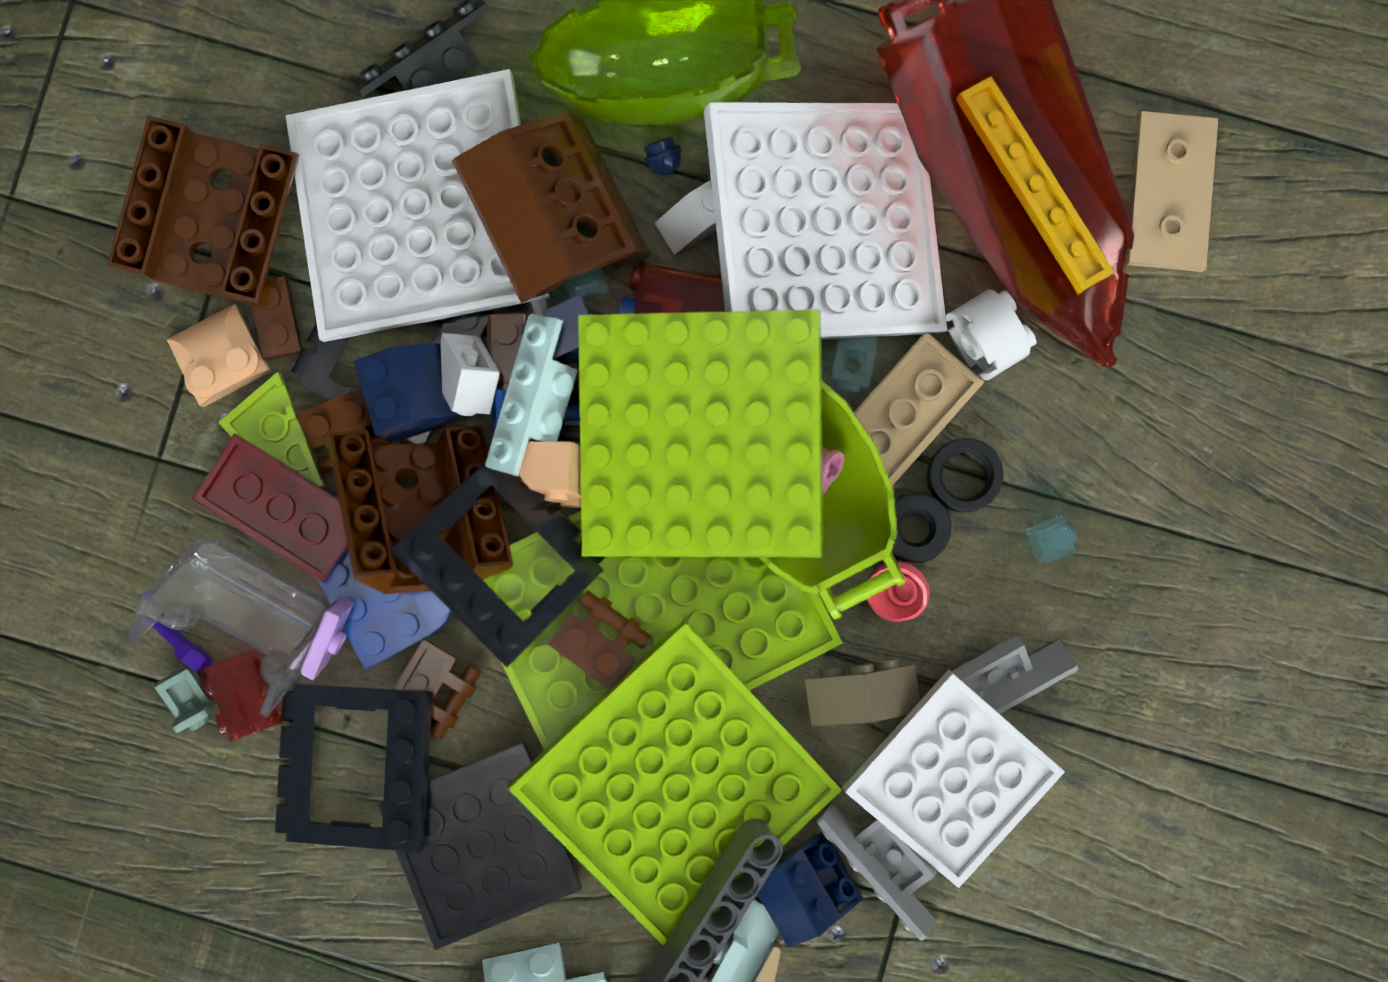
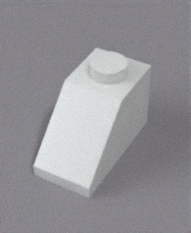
M711 180L687 194L655 222V226L674 256L717 231Z
M442 333V393L451 411L464 416H473L476 413L490 414L500 371L479 336Z

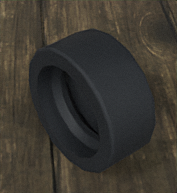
M972 438L955 439L939 448L930 459L926 473L928 488L932 496L946 509L959 513L977 511L990 504L1000 492L1004 479L1002 463L995 450L983 441ZM958 453L976 455L987 468L988 478L986 485L980 494L972 498L963 499L956 497L947 491L943 484L942 471L944 464L950 457Z

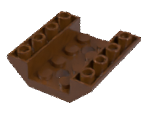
M568 111L503 130L452 160L521 303L553 292L566 279L612 263L618 269L650 256L584 119ZM542 152L552 154L557 161V167L546 164L542 158ZM577 222L586 224L590 228L591 238L584 237L578 232Z
M148 116L107 265L158 283L229 301L260 304L300 155L260 144L259 149L197 134L184 124ZM222 171L230 172L232 175L230 186L224 190L215 189L213 184L214 177ZM202 244L210 245L212 256L209 261L203 264L196 263L193 257L194 250Z
M445 427L438 443L371 446L368 430L328 432L327 438L354 580L384 594L431 591L397 557L392 548L486 463L488 449L483 427ZM406 476L414 482L415 487L405 489L398 485L395 478ZM492 485L476 499L477 503L449 529L446 527L439 534L482 580L506 571L514 565L498 493Z

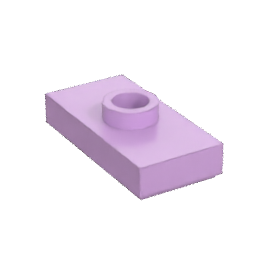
M344 596L339 597L325 611L301 668V675L314 680L328 665L332 654L336 655L339 652L347 636L342 630L353 607V601Z

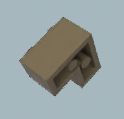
M898 659L875 662L876 669H874L873 664L850 666V673H844L843 666L820 669V677L805 679L811 726L872 723L908 715L920 702L915 665L899 666Z

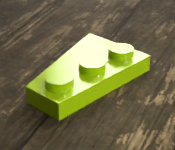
M277 372L221 419L219 424L230 437L234 433L238 434L313 483L324 488L326 484L296 418L297 412L282 374Z

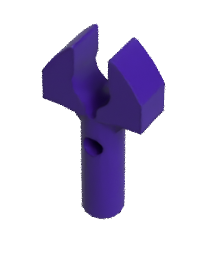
M158 616L153 620L152 627L176 649L174 654L193 670L197 671L199 669L204 673L213 662L210 654L201 646L191 643L164 616Z

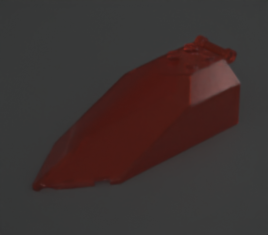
M903 0L897 4L890 2L880 7L878 17L881 24L888 29L890 38L878 46L877 50L920 162L1015 303L1028 310L1045 325L1080 351L1093 358L1101 366H1114L1117 358L1113 353V342L1118 335H1121L1129 274L1123 273L1126 249L1133 248L1134 232L1053 1L968 0L958 4L957 0ZM933 3L939 5L940 13L907 29L903 18ZM991 76L1114 270V273L1080 294H1077L956 101L957 96L961 92Z

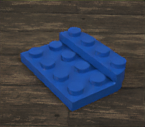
M348 549L327 582L322 583L318 580L330 605L342 596L354 602L343 629L365 670L437 633L446 626L452 615L448 607L432 591L384 594L355 581Z

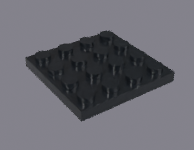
M524 742L428 781L424 851H396L435 950L582 890V885L567 848L508 790L507 785L532 762ZM384 800L377 802L382 817Z

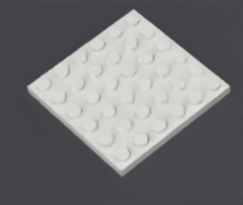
M510 69L286 115L291 152L300 155L294 175L318 336L321 341L337 340L521 304L452 163L455 157L495 134L521 125L514 78ZM548 293L522 303L547 299L550 296Z
M709 102L703 107L725 312L821 310V339L920 335L924 333L940 334L947 331L921 103Z

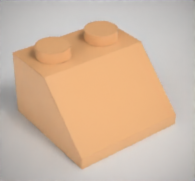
M528 442L518 474L531 490L544 494L545 501L560 502V506L565 508H581L580 446L573 442Z

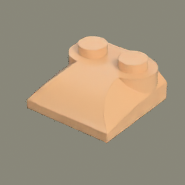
M236 304L167 339L184 375L186 388L195 396L199 406L203 408L271 372L267 362L262 359L261 351Z

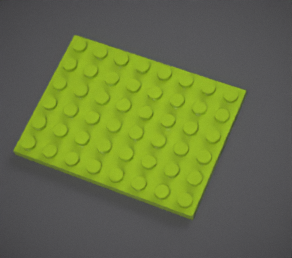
M581 511L568 518L581 530ZM537 532L509 545L514 563L512 568L483 580L523 621L531 615L530 611L557 584L560 586L575 571ZM581 532L574 538L578 544L582 542ZM605 557L598 564L604 571L507 668L503 665V668L545 750L609 690L548 645L571 612L583 621L589 616L591 611L578 603L587 590L600 599L603 596L612 602L611 607L628 620L631 617L641 623L639 628L652 636L643 649L632 641H629L623 650L635 658V661L626 673L683 620L749 691L843 644L819 594L815 595L796 588L785 578L780 577L766 566L767 564L760 557ZM602 619L594 628L611 642H614L619 635L617 630Z

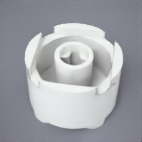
M987 289L946 315V322L953 320L954 327L948 331L956 349L969 367L977 364L983 370L978 376L987 381L1030 354V348L1036 344L1033 332L1027 325H1022L1015 313L1017 310L1016 303L1005 290L998 294L994 290Z

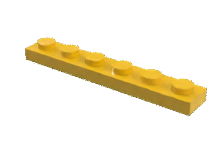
M992 76L961 92L957 96L956 101L1077 294L1113 274L1114 270Z

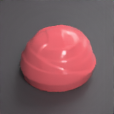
M897 560L906 583L900 587L895 584L868 598L867 601L870 608L881 618L893 622H902L914 619L921 614L929 602L930 589L926 578L920 570L908 562ZM883 563L872 571L867 580L888 570L886 564Z

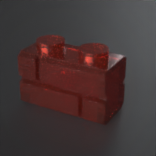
M256 650L244 652L204 667L207 676L203 677L204 689L210 699H216L220 713L216 714L217 726L223 736H229L230 742L282 724Z

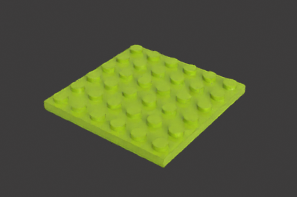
M821 310L578 315L582 557L823 556Z
M684 620L507 785L508 790L663 946L735 833L744 822L756 818L763 820L778 837L783 847L842 791L838 784ZM765 839L759 840L754 847L760 846ZM744 872L737 874L733 880L739 879Z

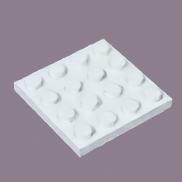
M948 670L842 788L846 794L959 888L1065 771L954 673Z

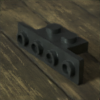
M483 0L463 1L454 8L455 15L442 23L441 20L434 21L422 30L423 37L412 44L407 41L393 49L390 53L391 59L380 66L378 63H374L365 68L358 75L360 80L355 83V86L364 97L393 76L397 77L405 91L459 79L480 64L459 31L491 9Z

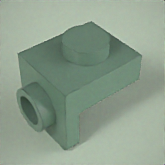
M187 665L157 682L154 688L176 718L172 725L175 733H179L186 728H189L190 731L196 730L210 720L209 714L217 700L195 670Z

